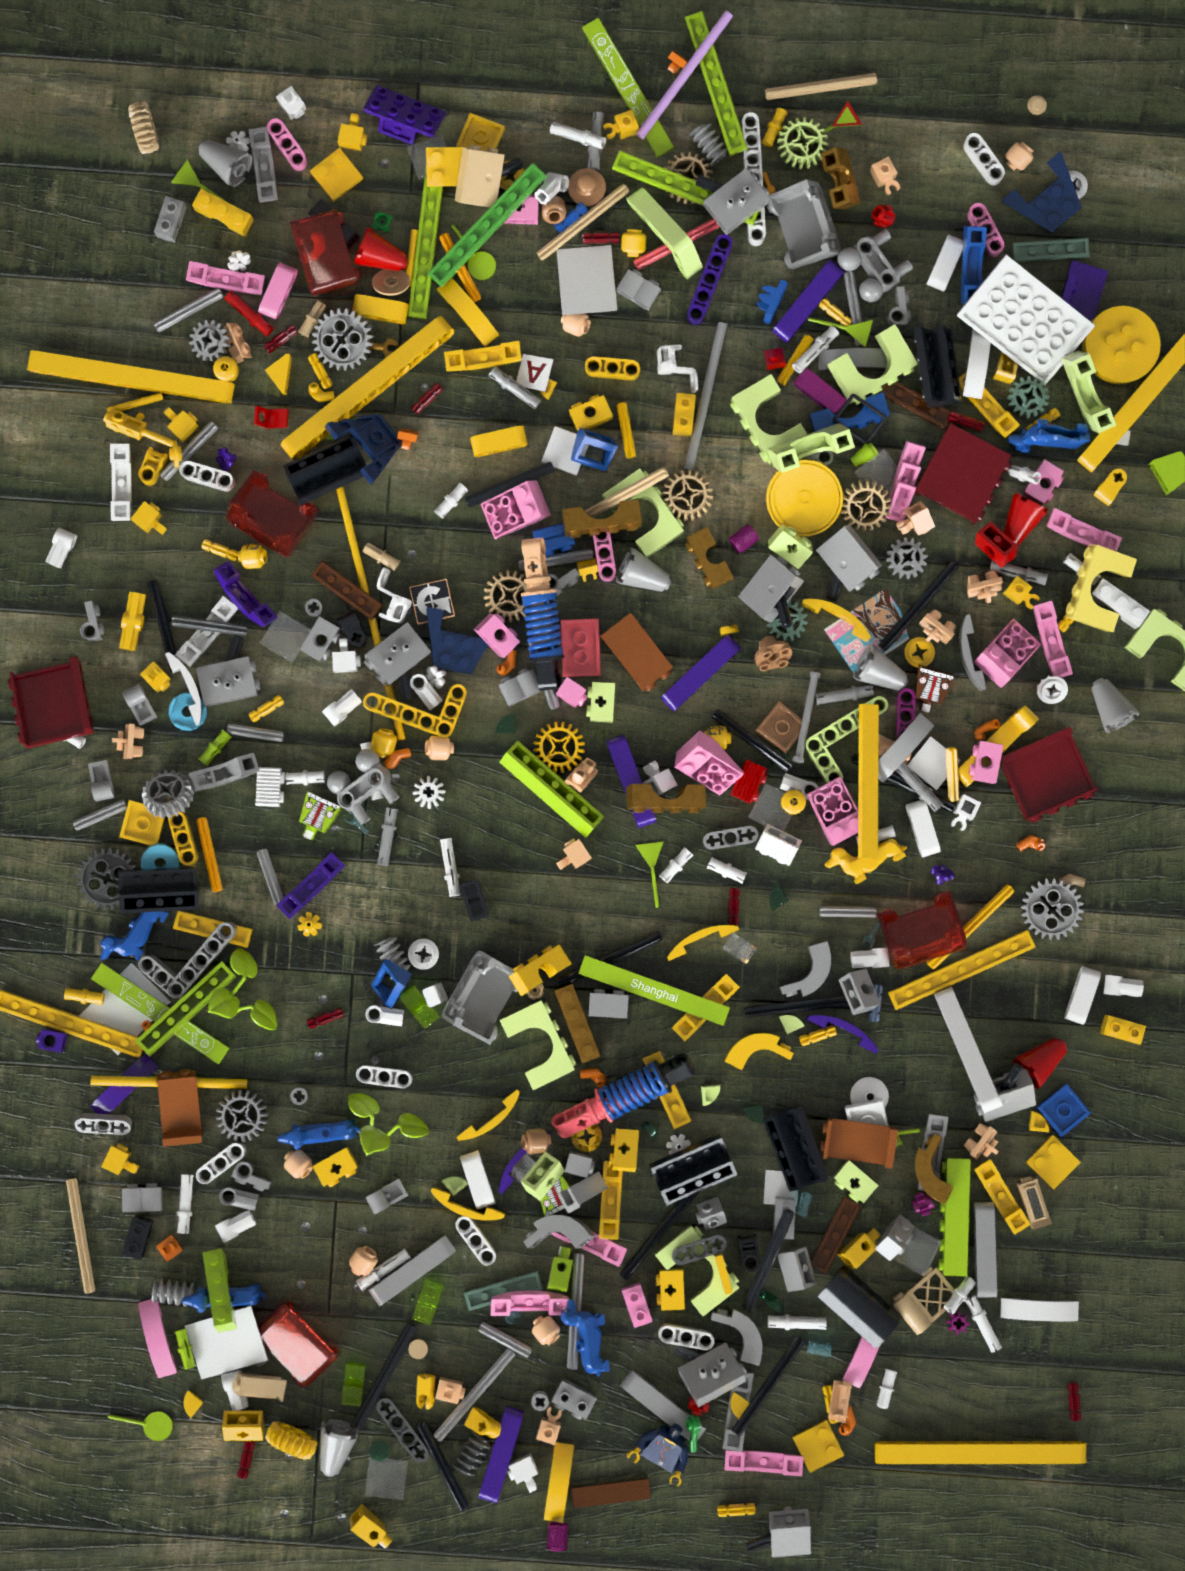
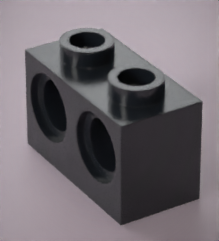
M476 879L460 884L470 921L473 922L490 916L479 880Z
M137 1215L132 1217L122 1251L123 1256L138 1260L144 1258L154 1220Z

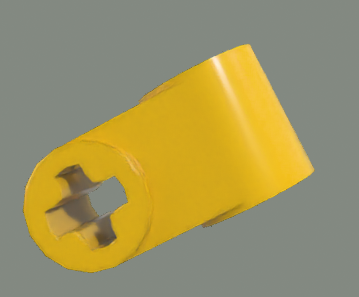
M149 447L138 473L143 484L147 486L156 484L160 472L166 465L167 453L162 454ZM152 472L153 476L147 480L144 479V474Z
M1122 469L1113 470L1093 495L1109 506L1126 482V472ZM1117 474L1120 475V481L1115 482L1114 476H1116Z
M474 1406L472 1407L464 1425L479 1435H486L493 1439L497 1438L501 1432L500 1423L490 1417L485 1411Z

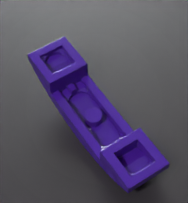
M229 561L214 569L215 575L227 596L249 619L264 627L278 618L266 603L261 605L239 580L241 574Z
M331 852L276 906L290 920L345 865Z
M808 1015L806 1017L807 1020L825 1028L827 1022H830L860 1037L858 1045L877 1054L878 1049L875 1044L854 1025L825 1015Z
M145 1053L121 1076L149 1077L159 1065ZM109 1086L90 1107L96 1114H110L138 1086Z
M522 1147L511 1158L503 1173L499 1187L501 1194L515 1179L510 1172L527 1153Z

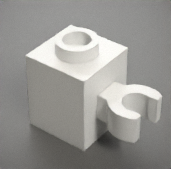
M292 86L276 96L278 103L290 120L293 118L297 119L304 114L306 110L305 104Z
M347 638L339 639L340 652H332L333 672H358L357 667H361L360 655L357 656L356 651H348Z
M656 761L643 767L644 772L650 776V779L643 782V784H651L652 789L658 796L678 785L669 768L659 772V766Z
M961 795L953 811L958 817L952 820L951 826L954 827L956 822L959 821L962 823L960 830L964 831L967 826L966 819L969 821L974 819L981 802L967 795Z
M531 1453L510 1462V1469H507L510 1479H515L517 1484L525 1481L529 1492L537 1490L536 1483L532 1477L538 1475V1469Z

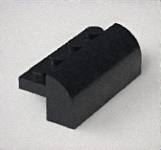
M922 326L915 327L913 338L917 345L918 353L916 358L920 365L919 377L923 385L922 396L926 401L927 407H946L961 403L962 396L951 329L945 326H939L930 330Z
M351 434L285 464L283 468L300 505H303L364 477L360 471L367 465Z
M196 867L118 871L120 913L199 910Z
M802 1106L792 1107L763 1119L789 1192L801 1190L809 1185L829 1180L827 1170L823 1164L820 1151L817 1148L813 1132L810 1129Z
M720 1134L649 1164L666 1206L738 1175Z
M845 1265L837 1271L835 1276L817 1296L876 1349L901 1322L902 1316L897 1310L887 1304L880 1295H877Z

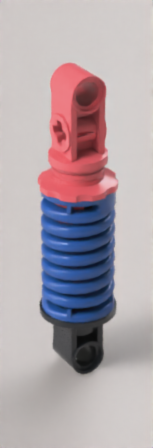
M679 1053L661 1064L655 1059L647 1064V1066H643L644 1073L640 1069L636 1070V1075L633 1072L629 1073L630 1080L628 1076H623V1082L621 1079L616 1080L617 1086L614 1082H611L609 1087L605 1085L599 1089L596 1088L594 1098H587L584 1102L556 1114L552 1118L551 1123L561 1138H568L595 1123H600V1120L603 1118L613 1122L616 1118L623 1116L625 1112L628 1113L632 1109H637L638 1105L643 1106L645 1102H651V1099L655 1100L658 1096L672 1093L671 1086L692 1077L696 1071L695 1066L686 1053Z

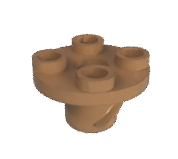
M589 168L578 170L569 180V196L576 204L582 202L586 207L597 205L605 195V180L596 170Z
M766 636L759 642V650L754 658L756 665L761 671L778 667L784 668L788 665V660L792 656V649L787 642L777 641L774 636Z

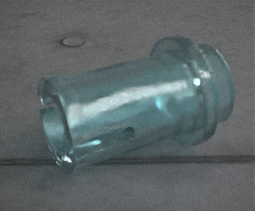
M802 1191L799 1194L800 1200L795 1214L807 1217L810 1203L814 1199L812 1198L813 1194Z
M809 1341L807 1354L824 1356V1358L830 1357L832 1346L828 1345V1343L825 1345Z

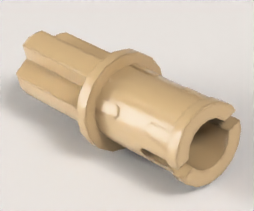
M317 301L309 315L306 314L307 318L298 330L306 338H309L314 326L319 324L318 319H320L326 309V305L323 302Z
M367 543L363 549V552L377 560L378 564L382 563L393 571L396 570L400 563V560L386 553V550L383 551L371 543Z

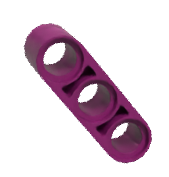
M807 368L793 381L797 389L821 408H829L834 415L837 414L846 402V399Z
M909 688L901 690L896 697L895 740L900 736V732L905 731L908 725L915 719L916 696L914 691ZM902 693H908L911 696L910 702L902 701ZM902 712L909 713L910 720L908 722L901 719L900 715Z

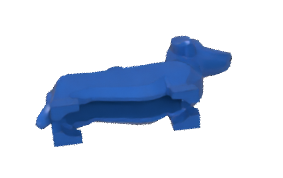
M1038 419L1037 425H1032L1028 431L1022 429L1020 434L1011 435L1007 440L1014 444L1016 450L1022 453L1029 452L1032 445L1077 449L1085 442L1090 441V432H1087L1088 424L1078 423L1076 425L1077 428L1067 429L1056 424H1047L1048 420Z
M170 912L141 913L138 919L133 918L128 926L131 930L125 937L118 938L113 935H106L101 940L100 946L103 950L100 959H107L115 951L122 956L134 955L135 959L139 960L144 953V950L140 947L148 940L153 923L156 922L158 917L161 922H164Z
M355 1119L336 1123L293 1124L292 1130L278 1136V1141L293 1145L297 1150L302 1147V1144L352 1139L357 1137L356 1132L360 1133L361 1129L355 1125Z
M250 1284L247 1287H229L233 1306L256 1305L262 1303V1298H267L266 1294L261 1291V1284ZM198 1287L196 1293L182 1298V1304L197 1308L198 1312L202 1313L206 1310V1307H211L208 1287H205V1289Z
M568 1299L566 1309L561 1312V1321L565 1325L578 1328L579 1340L576 1342V1348L581 1354L582 1365L587 1373L596 1374L599 1377L601 1375L600 1372L610 1371L609 1360L602 1361L599 1355L602 1338L599 1326L605 1325L604 1314L594 1313L592 1315L587 1311L577 1312L575 1302L572 1299Z

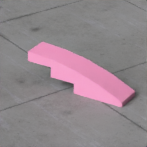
M906 440L889 495L891 501L888 503L892 505V508L886 509L890 512V515H885V518L898 522L904 520L906 516L904 510L909 507L916 489L914 485L921 469L919 464L926 449L924 445Z

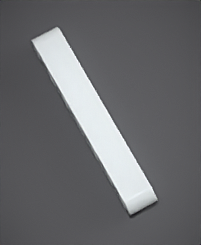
M749 112L742 118L741 129L745 142L747 139H754L756 144L749 145L746 142L748 150L742 152L743 170L746 168L749 172L752 171L758 178V184L762 187L759 118L755 113ZM747 120H752L755 123V125L749 127L745 124V122ZM754 157L757 163L750 164L747 159ZM764 207L760 209L758 213L760 219L755 221L754 226L747 224L748 242L753 246L761 245L765 239ZM759 232L762 237L755 239L752 237V233Z
M952 987L935 993L936 1001L984 1113L1001 1107L1000 1098Z

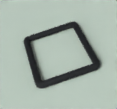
M851 394L834 416L833 422L835 424L840 423L837 420L850 401L855 398L882 417V420L866 440L850 429L852 436L864 444H868L887 417L856 394Z

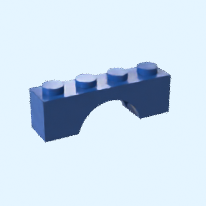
M964 226L960 303L964 305L983 283L982 261L986 247L987 227Z
M884 393L866 397L864 401L885 414L887 418L889 417L890 413ZM863 405L862 410L856 416L851 418L838 417L837 420L849 429L854 427L862 429L871 422L879 424L882 417ZM829 408L809 415L813 432L835 425L833 422L835 415Z

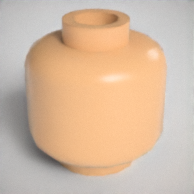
M1016 142L1005 154L1008 160L1006 164L1014 171L1016 168L1024 170L1033 160L1032 153L1034 151L1024 142Z
M586 313L563 315L561 318L563 330L577 337L586 334L590 328L591 321Z
M432 735L425 742V754L431 760H447L450 754L454 752V744L450 742L449 737Z
M291 1150L284 1157V1168L294 1178H305L312 1171V1160L302 1150L294 1152Z
M368 1246L357 1248L349 1260V1265L352 1268L351 1271L358 1276L369 1275L378 1262L376 1252Z
M540 1316L533 1322L532 1334L540 1344H547L549 1346L560 1337V1327L551 1316L544 1318Z

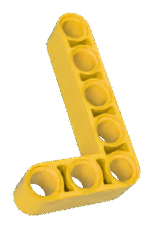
M461 684L453 685L447 693L439 717L376 693H368L363 699V705L369 711L440 737H448L453 732L467 692ZM454 688L461 689V698H455L452 695ZM372 696L377 699L375 707L368 706L366 702L368 697ZM388 703L395 706V712L392 714H388L385 711V705ZM447 706H453L455 708L456 712L454 716H448L446 714L445 710ZM405 710H410L413 713L412 720L407 721L403 718ZM423 717H428L431 720V725L427 728L421 725ZM440 724H446L449 727L447 734L439 732Z
M1024 705L1013 713L985 742L1003 745V753L1023 732L1029 730L1039 718ZM972 755L958 768L959 780L966 787L974 781L971 780L972 775H969L971 763L974 764L975 756ZM982 757L981 765L988 767L990 765L989 759Z

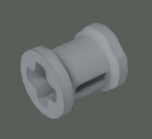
M536 1391L533 1394L531 1401L533 1408L537 1411H543L548 1407L549 1396L545 1391ZM537 1397H539L540 1399L543 1397L544 1404H537Z

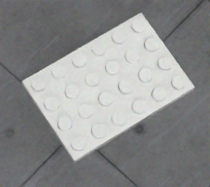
M1005 254L957 313L960 319L1031 375L1038 378L1040 382H1044V385L1048 383L1063 365L1061 358L1073 353L1095 327L1090 320L1007 254Z

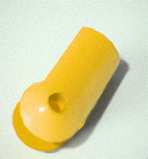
M417 1375L416 1404L420 1409L423 1408L424 1402L427 1410L434 1405L435 1375Z

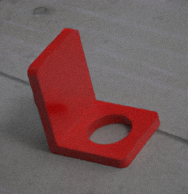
M255 406L254 425L266 429L287 428L289 410L267 409ZM260 412L263 413V421H262V422L259 420V413H260Z

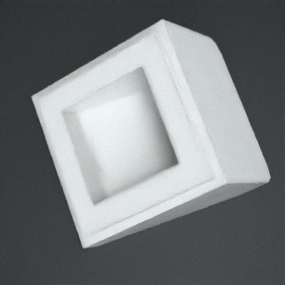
M441 982L422 990L429 1007L448 1000Z

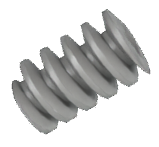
M711 123L703 124L695 128L689 136H694L693 142L698 143V149H703L702 155H707L706 160L711 161L710 166H715L725 158L728 149L722 150L724 142L717 143L720 136L713 137L716 131L708 130L711 127Z
M397 937L387 938L374 945H380L376 951L377 953L383 952L380 956L381 960L388 959L406 971L411 967L410 964L404 965L407 957H400L404 951H397L401 946L400 943L394 944Z
M163 1278L160 1279L159 1283H156L155 1279L152 1289V1301L156 1302L159 1298L160 1303H164L167 1298L168 1304H172L175 1300V1304L180 1305L183 1297L194 1293V1283H191L188 1288L185 1281L182 1286H179V1281L176 1280L173 1286L170 1279L166 1284H164Z

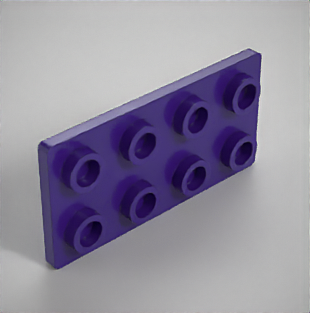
M378 85L375 86L363 108L364 112L380 118L378 132L411 145L416 140L417 132L434 138L446 115L444 110Z
M1073 260L1070 264L1060 297L1091 321L1095 316L1108 271Z

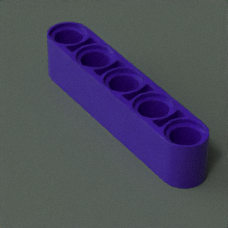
M726 234L719 235L716 238L688 309L687 319L692 325H699L704 320L730 254L732 239ZM725 241L729 246L723 249L719 247L718 243ZM719 259L722 264L714 266L711 261ZM712 276L715 281L709 284L705 281V277ZM706 294L708 299L701 301L698 299V295ZM698 311L701 317L695 319L691 316V313Z
M829 260L777 323L772 332L788 343L839 281L845 271Z
M729 634L726 635L661 697L662 701L673 712L677 710L727 663L741 647Z
M624 734L606 740L626 794V787L630 784L643 783ZM632 810L638 828L657 822L652 810H645L644 813H634Z
M509 1406L505 1407L500 1423L501 1432L495 1440L478 1498L494 1503L498 1502L524 1411Z

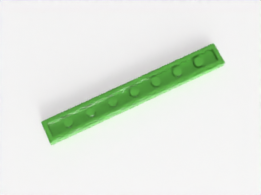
M532 163L427 274L438 285L443 287L547 178V175Z

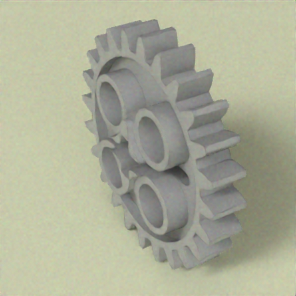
M338 308L337 314L334 310H330L331 316L327 313L323 314L325 320L318 319L321 325L314 326L318 330V333H312L313 336L317 337V340L312 341V343L318 345L314 351H320L318 358H325L323 364L330 362L329 368H333L336 364L337 370H340L342 365L345 371L349 369V365L354 369L356 368L355 362L358 365H362L361 358L367 360L368 357L365 353L372 352L368 348V346L374 345V343L369 341L374 335L368 334L372 327L366 328L369 321L362 322L363 315L356 317V310L351 314L349 308H346L344 313L341 308ZM340 320L345 323L343 331L339 330L337 326ZM353 326V330L344 339L346 342L341 343L336 352L333 353L332 350L341 341L340 336L346 335L350 327ZM354 333L360 336L359 343H355L352 340ZM328 335L332 336L334 339V343L332 346L326 343V337ZM342 348H346L348 350L347 358L342 357Z
M1053 877L1052 882L1045 878L1044 884L1038 880V887L1033 884L1031 885L1032 892L1026 890V894L1029 897L1022 898L1027 904L1021 905V908L1026 910L1021 915L1028 917L1024 920V924L1031 923L1028 929L1035 928L1034 935L1041 932L1042 939L1047 934L1050 940H1052L1053 935H1056V938L1059 940L1060 934L1067 937L1066 931L1068 930L1074 933L1072 926L1079 927L1076 920L1083 919L1079 913H1083L1084 909L1079 908V906H1082L1084 903L1083 901H1077L1081 894H1074L1077 890L1076 887L1069 889L1070 882L1063 885V879L1056 883L1055 877ZM1056 891L1059 894L1058 898L1055 900L1048 897L1049 892ZM1041 896H1044L1052 907L1056 905V912L1064 918V922L1058 918L1054 911L1049 912V906L1040 898ZM1040 903L1044 906V909L1041 912H1036L1033 906ZM1064 905H1068L1072 910L1070 913L1064 914L1061 912V908ZM1049 918H1055L1057 924L1048 926L1046 921Z

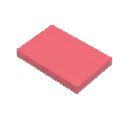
M599 619L561 620V646L563 647V654H565V658H562V677L601 676Z

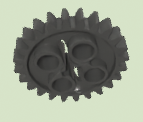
M101 848V854L94 850V857L88 854L87 858L89 861H81L85 866L84 868L78 867L82 874L76 875L77 878L81 879L76 885L83 887L78 892L86 893L83 899L90 898L89 905L96 902L95 907L99 908L103 904V910H106L108 905H110L111 910L115 909V904L119 907L118 894L115 897L109 894L110 887L116 886L118 888V884L113 882L105 884V879L93 876L92 872L103 876L110 874L111 879L118 880L115 874L118 868L134 870L137 865H130L133 861L132 858L126 860L127 853L120 856L119 849L113 854L112 848H109L108 853H106L104 848ZM101 861L107 864V869L104 872H100L97 867ZM94 879L100 882V887L97 890L91 888V882Z

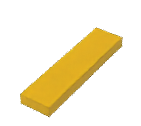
M177 911L173 929L209 938L214 930L224 922L184 911ZM225 925L223 933L229 936L231 928ZM236 925L237 933L229 943L248 948L253 929Z
M660 1051L642 1058L645 1066L655 1059L660 1064L665 1062ZM674 1084L671 1086L672 1093L659 1097L673 1128L676 1129L691 1122V1118Z

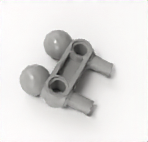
M887 229L873 237L861 238L858 243L852 247L842 249L838 254V264L843 270L853 271L861 264L870 277L864 280L859 287L861 298L867 302L879 300L883 293L890 291L895 285L900 283V277L913 269L908 260L893 268L878 248L891 239ZM861 246H866L869 252H863ZM882 277H888L891 283H885Z
M371 749L361 750L356 756V766L365 774L353 783H351L349 775L343 771H334L327 778L328 789L332 793L337 794L339 806L346 809L347 812H352L360 825L365 824L371 819L362 807V802L375 792L381 790L389 804L400 798L390 784L392 780L390 771L382 766L378 754ZM376 773L380 774V781L377 780ZM348 794L352 797L351 803L347 799Z

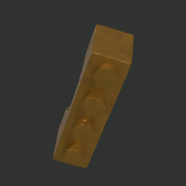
M639 500L619 502L616 512L605 519L590 517L584 512L582 507L562 509L565 537L570 536V538H578L583 534L596 536L600 532L607 531L608 533H617L623 529L635 531L642 524Z
M630 784L626 787L627 810H633L634 813H644L645 810H652V813H663V810H670V813H681V810H688L690 814L700 813V810L706 808L705 785L687 784L680 788L678 795L674 799H664L654 792L651 784Z
M573 984L555 990L582 1063L600 1057Z

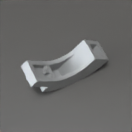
M250 753L213 767L189 773V778L194 792L240 780L260 770L255 754Z
M828 941L808 946L811 957V969L808 975L800 981L780 986L781 994H786L789 997L798 994L797 990H800L804 997L816 991L824 983L831 967V952Z
M550 1215L533 1223L538 1230L534 1229L528 1233L524 1244L527 1248H535L550 1234L560 1232L570 1240L575 1248H582L595 1235L585 1223L577 1218L565 1215Z
M717 1308V1311L712 1310L711 1320L731 1325L742 1334L743 1346L739 1357L740 1361L759 1366L763 1349L762 1339L752 1319L735 1308L732 1309L731 1315H728V1311Z

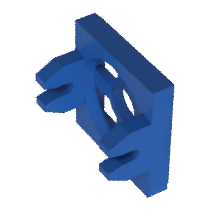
M782 279L777 288L763 286L762 290L767 293L759 294L762 302L758 301L757 305L766 312L763 320L764 323H771L786 291L788 283Z

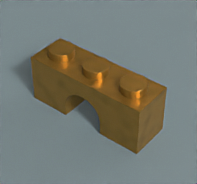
M835 147L820 153L824 172L830 173L835 182V188L829 190L833 208L846 210L861 204L848 149Z
M708 527L687 537L686 548L690 554L693 553L696 557L694 563L698 570L702 569L705 575L703 580L707 587L711 586L712 590L733 580L734 577L725 561L719 564H712L706 558V552L716 546V542Z

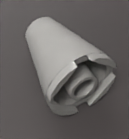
M210 139L203 141L199 146V155L227 185L236 187L244 181V173L246 171L249 172L252 166V156L248 152Z
M630 548L631 553H626L618 571L622 573L620 577H616V582L622 585L663 592L664 589L667 590L671 584L670 575L638 550Z
M870 645L871 649L867 647L857 661L856 665L859 668L858 671L854 670L853 678L897 691L901 688L904 689L909 681L907 674L876 646Z
M1100 678L1093 682L1094 686L1091 690L1106 733H1110V729L1113 727L1115 730L1122 728L1134 720V714L1139 715L1136 707L1108 679Z
M329 1419L328 1423H325V1420L322 1421L320 1427V1470L325 1476L334 1477V1475L339 1474L358 1438L359 1429L356 1426L354 1429L351 1428L349 1422L337 1419Z

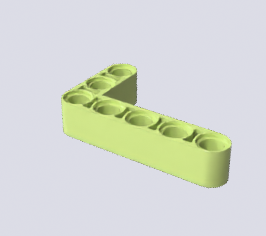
M643 187L626 198L631 208L671 250L680 272L686 279H689L703 268L689 236Z
M882 696L875 697L865 703L874 704L875 701H881L884 708L879 711V715L888 708V702ZM859 708L806 740L805 751L826 784L830 782L829 775L831 773H836L843 780L842 772L830 755L827 747L859 728ZM844 720L849 721L851 724V729L848 731L843 730L841 727V723ZM828 730L833 731L835 734V738L832 741L825 738V732ZM812 740L816 741L819 745L815 751L809 748V742ZM826 757L829 761L828 766L822 767L819 764V758Z

